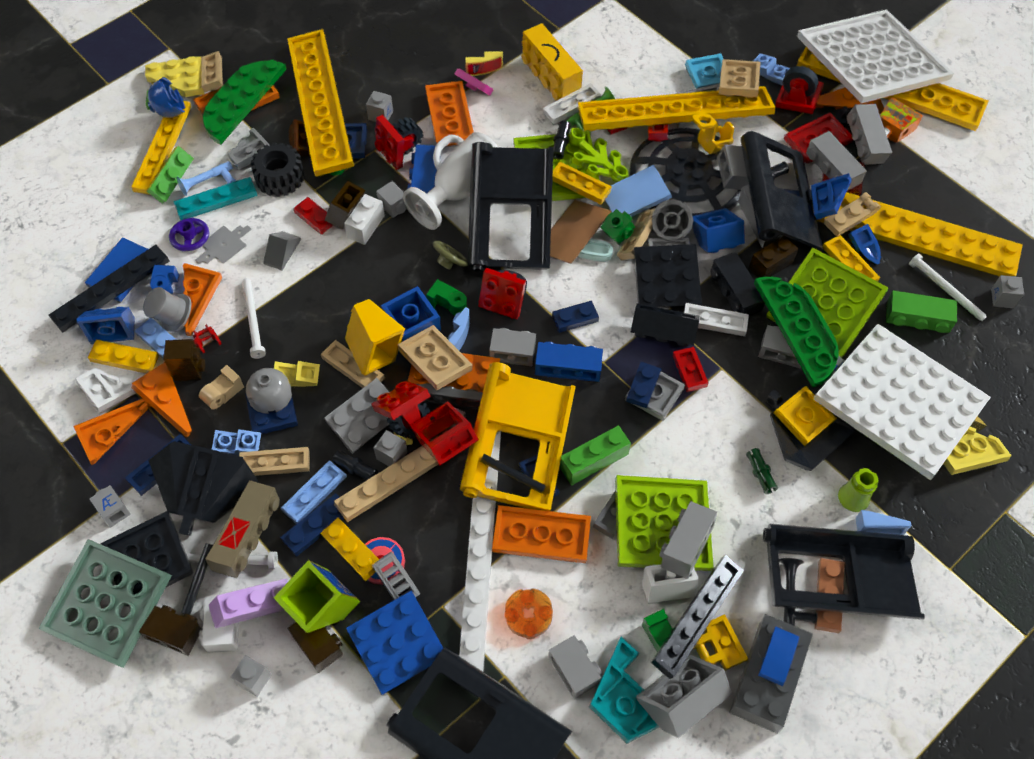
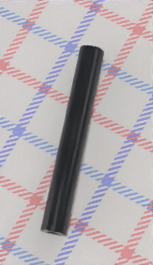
M486 454L483 455L480 461L541 494L546 485Z
M205 543L181 614L191 615L208 567L205 559L213 546L211 544Z

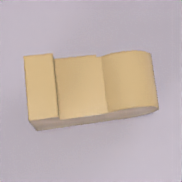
M228 365L220 370L222 374L211 383L205 385L199 392V398L211 409H217L222 404H225L244 388L240 376Z

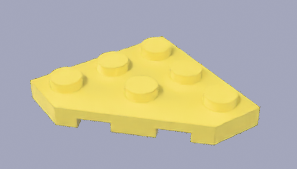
M191 56L180 60L172 59L160 63L152 62L145 65L147 82L153 84L162 77H165L172 83L170 87L173 90L177 89L180 95L184 97L205 94L201 86V56Z
M969 427L943 464L950 474L954 475L1006 462L1010 459L1011 454L999 438L992 435L988 437L976 433L975 428Z

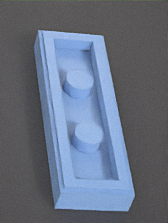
M329 460L280 508L281 511L294 523L298 524L347 477L346 473Z

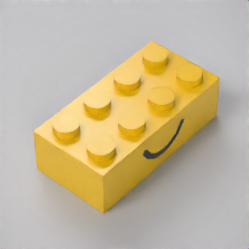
M542 23L523 31L522 60L525 65L530 67L534 76L541 80L544 88L551 92L554 100H559L582 88L583 70Z

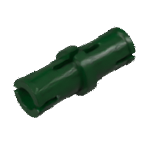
M759 448L751 449L753 454L748 451L746 456L754 469L752 473L754 477L758 478L764 494L773 493L772 488L774 491L778 489L770 473L771 468L765 463Z

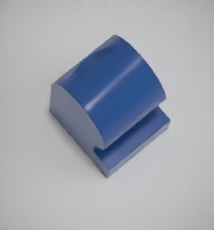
M154 265L150 282L152 290L161 287L173 294L172 282H178L180 277L176 267Z

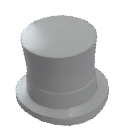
M157 287L146 296L143 311L147 317L161 321L162 326L166 330L177 332L184 327L189 318L191 299L188 295H173L165 289Z

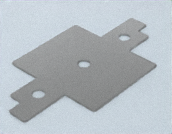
M248 225L244 228L238 226L231 232L225 226L221 227L209 236L203 245L207 251L199 256L196 261L199 264L203 261L209 263L217 257L222 263H225L247 246L240 238L248 233L251 228Z

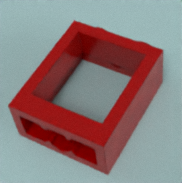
M449 402L444 403L410 425L419 443L439 465L479 440L470 422ZM454 423L456 424V426H454L438 438L434 439L431 442L429 441V439L433 438L446 428L450 427Z

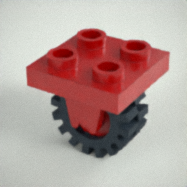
M384 115L376 117L375 147L396 170L403 168L404 154H408V151H414L413 148H416V145L422 142L420 138H423V131L411 118L405 117L403 121L399 119L398 123L396 124L395 122L393 123L394 126H392Z
M404 381L397 384L391 392L379 395L377 400L371 403L375 412L388 417L387 423L391 424L389 428L394 433L404 438L414 439L415 434L410 425L430 412L423 401L431 396L426 388L409 381Z

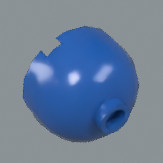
M162 77L153 83L148 90V106L153 113L156 112L164 118H174L185 112L182 110L185 109V104L178 90L173 91L170 87L172 83L167 78Z

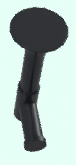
M795 558L779 559V562L784 565L786 571V589L795 590L796 571L801 564H804V561ZM784 607V622L793 626H795V620L817 623L818 615L816 612L795 611V608Z

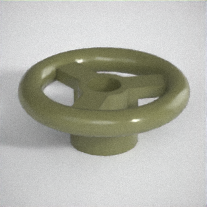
M441 241L433 242V247L440 253L437 262L443 267L451 269L454 263L462 267L468 265V260L451 246Z

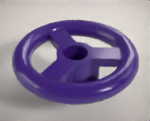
M197 218L183 219L171 228L169 241L177 250H196L208 240L209 227L204 221ZM176 232L184 237V245L176 241ZM203 232L202 238L198 242L191 244L192 239L197 234Z

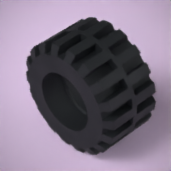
M272 143L270 146L267 144L263 149H258L257 154L252 156L251 169L256 185L263 193L267 192V195L272 196L275 194V197H280L281 194H284L286 196L289 192H295V188H299L301 182L304 181V170L300 154H298L295 148L292 149V146L289 144L287 146L284 143Z

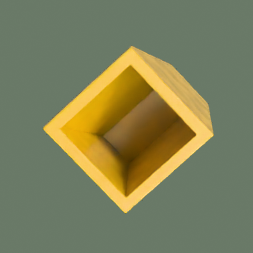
M370 299L355 304L351 310L352 313L347 326L345 340L361 373L365 376L395 362L398 354V344L402 341L405 328Z

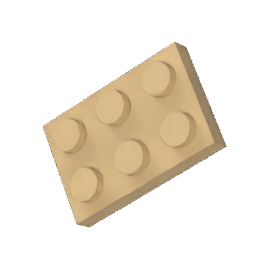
M723 59L719 94L728 97L733 95L745 98L758 97L760 62Z
M434 325L398 344V351L436 391L472 371V363Z

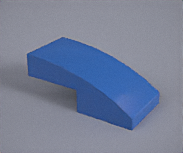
M775 626L758 676L783 686L796 651L799 636Z

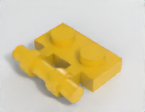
M725 614L711 620L704 631L705 634L700 637L693 648L696 649L700 659L714 665L720 662L725 671L748 660ZM708 642L711 643L716 653L712 656L709 655L704 645Z

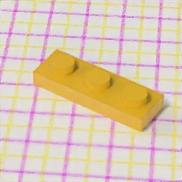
M559 162L553 170V182L602 205L611 192L612 186L562 162Z
M841 235L824 243L823 249L830 257L877 282L879 281L880 277Z
M97 339L88 355L90 362L146 374L154 369L159 358L158 353Z
M339 518L321 532V535L365 581L375 573L372 564L378 561L379 558Z

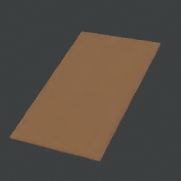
M574 199L551 228L550 257L572 264L605 221L607 215L612 211Z

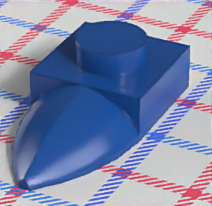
M867 224L850 232L848 236L856 251H861L871 262L877 265L880 264V247L870 226Z

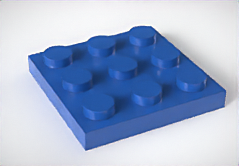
M412 590L346 628L381 695L430 667L443 649Z

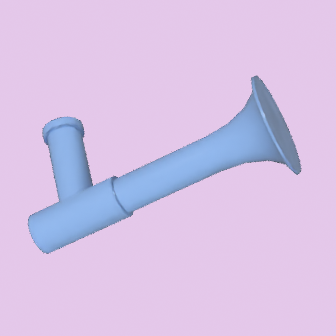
M230 161L189 179H180L177 176L178 185L185 196H187V192L192 186L220 174L228 184L236 180L228 172L233 169Z

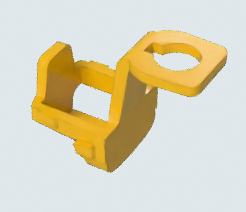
M701 113L692 116V120L700 128L698 142L709 154L717 153L724 145H731L733 143L734 126L730 122H726L722 127L718 126L716 120L709 114ZM699 119H705L707 123H702ZM719 132L720 140L715 141L716 133Z

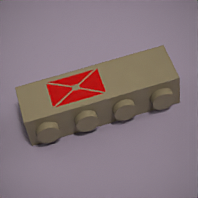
M254 481L248 482L205 559L211 571L237 579L240 572L246 568L250 553L256 549L262 531L268 527L271 514L279 506L280 500L275 487Z

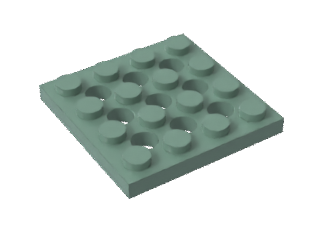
M88 539L39 629L124 668L141 636L139 630L154 606L157 605L172 575ZM102 565L101 574L94 577L93 571L95 567ZM121 573L122 581L114 586V577ZM142 582L143 588L141 592L134 595L133 587L135 584ZM89 587V596L86 599H82V591ZM109 596V605L106 608H102V599ZM130 605L129 615L122 618V608ZM73 610H77L78 616L76 620L70 622V613ZM93 619H97V628L90 632L89 623ZM113 628H117L118 636L110 641V631Z

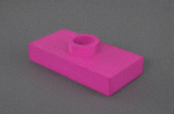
M457 68L454 74L465 80L467 87L474 91L478 88L491 96L493 88Z

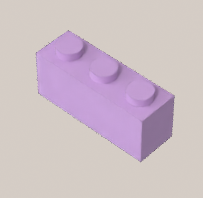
M287 578L217 595L208 605L215 628L284 611L274 597L288 583Z

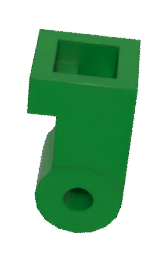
M438 279L426 294V298L433 308L438 304L448 309L454 316L459 312L461 313L467 307V297L464 293Z
M664 609L645 617L642 622V627L657 652L673 630L667 620L668 616Z

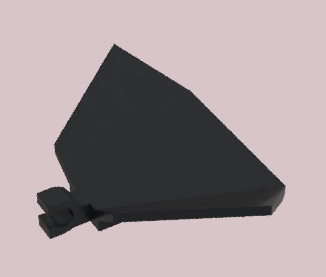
M775 389L768 395L769 398L765 401L774 410L785 403L782 396ZM810 390L814 395H816L818 392L815 390ZM774 412L770 414L784 460L807 471H812L854 433L855 428L833 414L837 419L804 446L779 420Z
M176 441L168 444L148 460L167 511L183 516L179 534L188 536L192 534L194 519L212 523L217 522L235 507L249 481L260 483L243 457Z

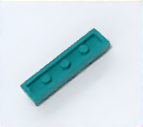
M247 177L176 200L174 204L180 220L258 196L251 177Z

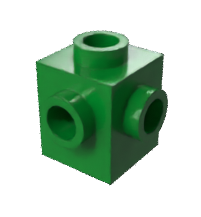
M616 209L607 215L605 222L600 228L614 242L620 245L624 239H628L632 235L635 226L631 222L633 218L627 212L621 213Z

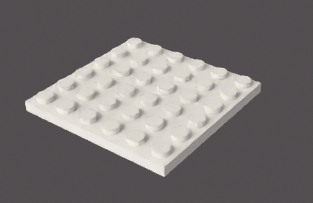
M887 10L802 29L797 34L801 42L860 103L951 80L954 74Z
M877 324L817 392L813 400L931 480L991 397Z

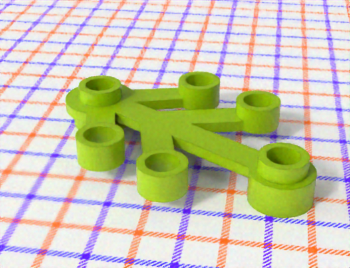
M580 128L571 129L568 135L569 143L574 146L579 145L591 155L575 152L571 158L575 165H581L583 162L591 163L586 169V174L593 178L597 174L608 176L617 183L628 177L627 168L621 165L620 152L612 150L609 156H607L606 140L597 138L594 143V149L584 140L585 133ZM596 165H601L605 168H599Z

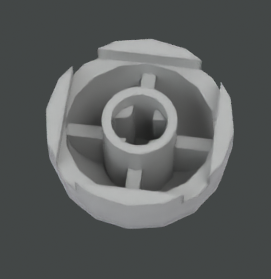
M679 200L662 202L656 207L652 215V227L656 234L664 240H681L692 229V212L686 204Z
M274 368L257 370L251 375L246 384V395L250 405L261 413L282 410L288 405L292 397L288 378L281 371Z

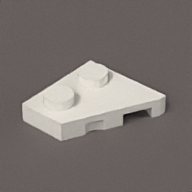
M97 368L75 378L78 386L99 413L136 394L131 388L132 384L129 386L122 383L120 378L107 375L104 371Z

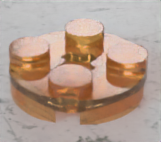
M521 589L514 592L508 598L505 606V621L513 633L526 639H534L545 633L550 627L553 609L551 601L545 593L538 589ZM533 608L534 617L525 618L523 609L530 610Z

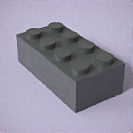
M765 614L759 623L729 713L778 733L785 725L813 633ZM775 626L799 636L796 651L783 686L758 676Z

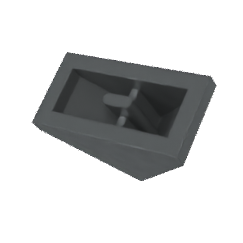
M284 231L269 234L264 264L283 271L300 243L301 237Z

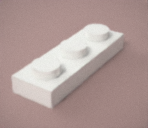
M590 83L544 107L543 111L554 125L577 113L578 102L596 101L601 97V94Z
M689 303L685 304L684 313L700 316L698 328L740 336L746 335L749 314Z

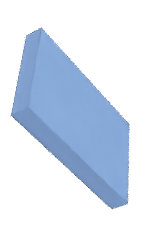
M652 165L611 185V192L605 199V202L610 211L614 212L616 209L621 213L625 211L633 217L672 198L657 169Z

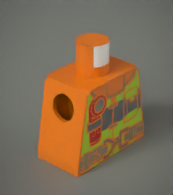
M893 97L880 115L887 138L893 142H899L914 132L923 115Z

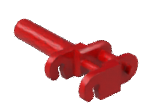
M207 324L205 329L199 332L194 330V335H192L195 339L193 340L195 346L199 347L203 354L205 350L202 347V342L211 337L213 340L216 339L219 346L222 345L214 329L211 326L208 327ZM209 332L210 335L200 339L199 336Z

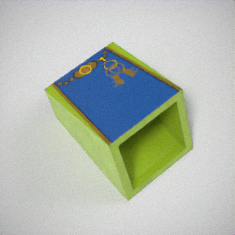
M309 560L274 597L281 607L307 633L344 620L360 602L328 569Z

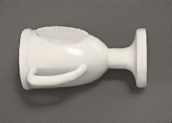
M473 132L464 141L457 135H448L436 144L433 153V161L437 169L435 187L428 193L416 187H410L403 192V200L407 209L421 225L431 230L437 229L442 222L438 206L444 200L457 201L470 196L472 144L475 142H486L492 144V147H498L488 136L480 132ZM449 143H457L459 146L441 164L440 154L442 149Z

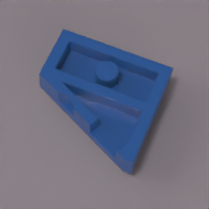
M849 173L811 185L816 219L837 214L852 181Z

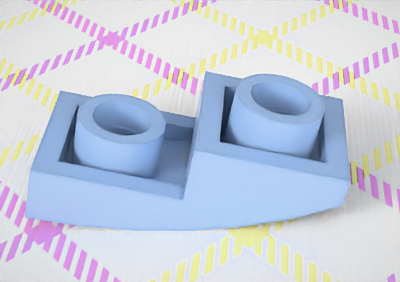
M759 54L754 61L760 62V75L774 83L783 85L785 73L790 68L776 64V58Z
M467 307L461 313L459 312L455 315L453 319L454 331L448 337V340L459 351L466 340L469 330L470 316Z
M239 429L238 433L215 430L212 450L239 456V452L258 451L261 433Z

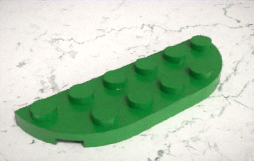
M275 60L258 61L240 67L213 96L204 109L203 123L209 137L217 144L222 145L286 71V65Z
M779 277L756 278L754 284L812 388L819 386L830 377L839 356L838 344L832 331L811 296L796 283L792 285L781 281L782 278Z

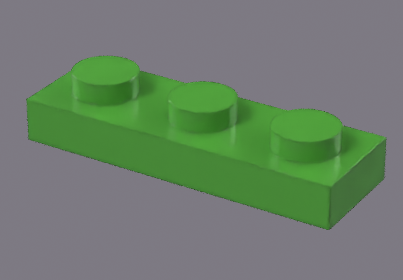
M180 146L175 147L146 192L162 204L165 203L178 184L177 176L180 179L182 178L194 158Z

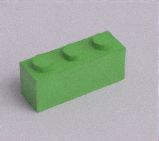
M893 290L887 300L886 323L897 326H910L917 329L935 330L940 333H950L957 323V300Z
M618 425L562 455L559 468L572 486L629 455L631 442Z

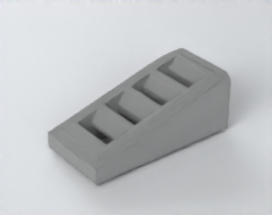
M392 551L372 564V567L393 600L411 590L415 598L420 595L417 587ZM393 562L394 565L392 567H390L385 572H382L381 569L383 567ZM398 570L399 574L388 581L387 577ZM403 579L404 582L400 584L398 587H396L395 589L392 587L397 582ZM406 588H409V590H407V591H406L405 593H403L402 595H400V596L398 595L399 593H401L402 591H404Z

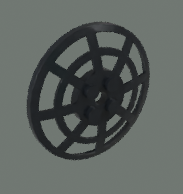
M668 129V135L692 134L694 137L668 138V140L661 141L662 143L654 149L650 157H638L641 150L653 142V140H648L647 138L634 152L630 163L629 176L636 174V164H648V167L654 164L666 165L665 174L661 176L664 183L670 181L673 185L680 188L678 193L669 190L672 199L683 203L709 200L714 210L708 212L724 208L731 211L738 204L741 190H738L732 199L721 206L716 196L724 190L723 181L714 190L708 185L712 176L722 179L720 171L714 169L712 161L717 160L720 151L706 155L698 150V134L700 129ZM716 135L715 141L720 140V137ZM692 142L690 148L682 149L675 143ZM665 147H668L673 152L668 158L656 157ZM685 167H691L694 170L688 171ZM701 188L704 192L702 195H686L687 190ZM658 205L649 208V210L655 209ZM708 212L692 213V216L700 215V214H704V213H708Z

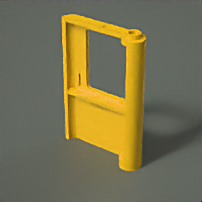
M499 362L490 363L474 427V432L479 440L469 447L460 490L464 496L469 498L481 497L527 509L550 511L576 386H562L510 373L511 368L506 364ZM501 431L539 441L540 446L533 479L546 485L542 494L531 488L529 496L522 497L485 487L489 466L480 461L484 454L491 457L497 432Z

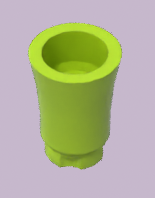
M868 468L860 469L854 473L851 479L839 489L838 499L841 505L852 512L865 510L869 506L871 497L877 488V474Z

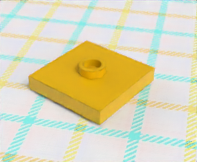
M807 386L803 387L774 411L779 420L804 446L837 419L828 409L813 400L815 395Z

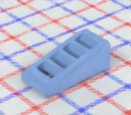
M861 510L856 516L857 531L904 535L911 527V521L867 510Z

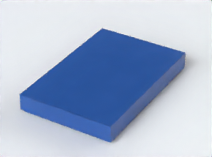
M122 237L85 281L86 286L90 288L148 249ZM134 286L114 299L122 302Z

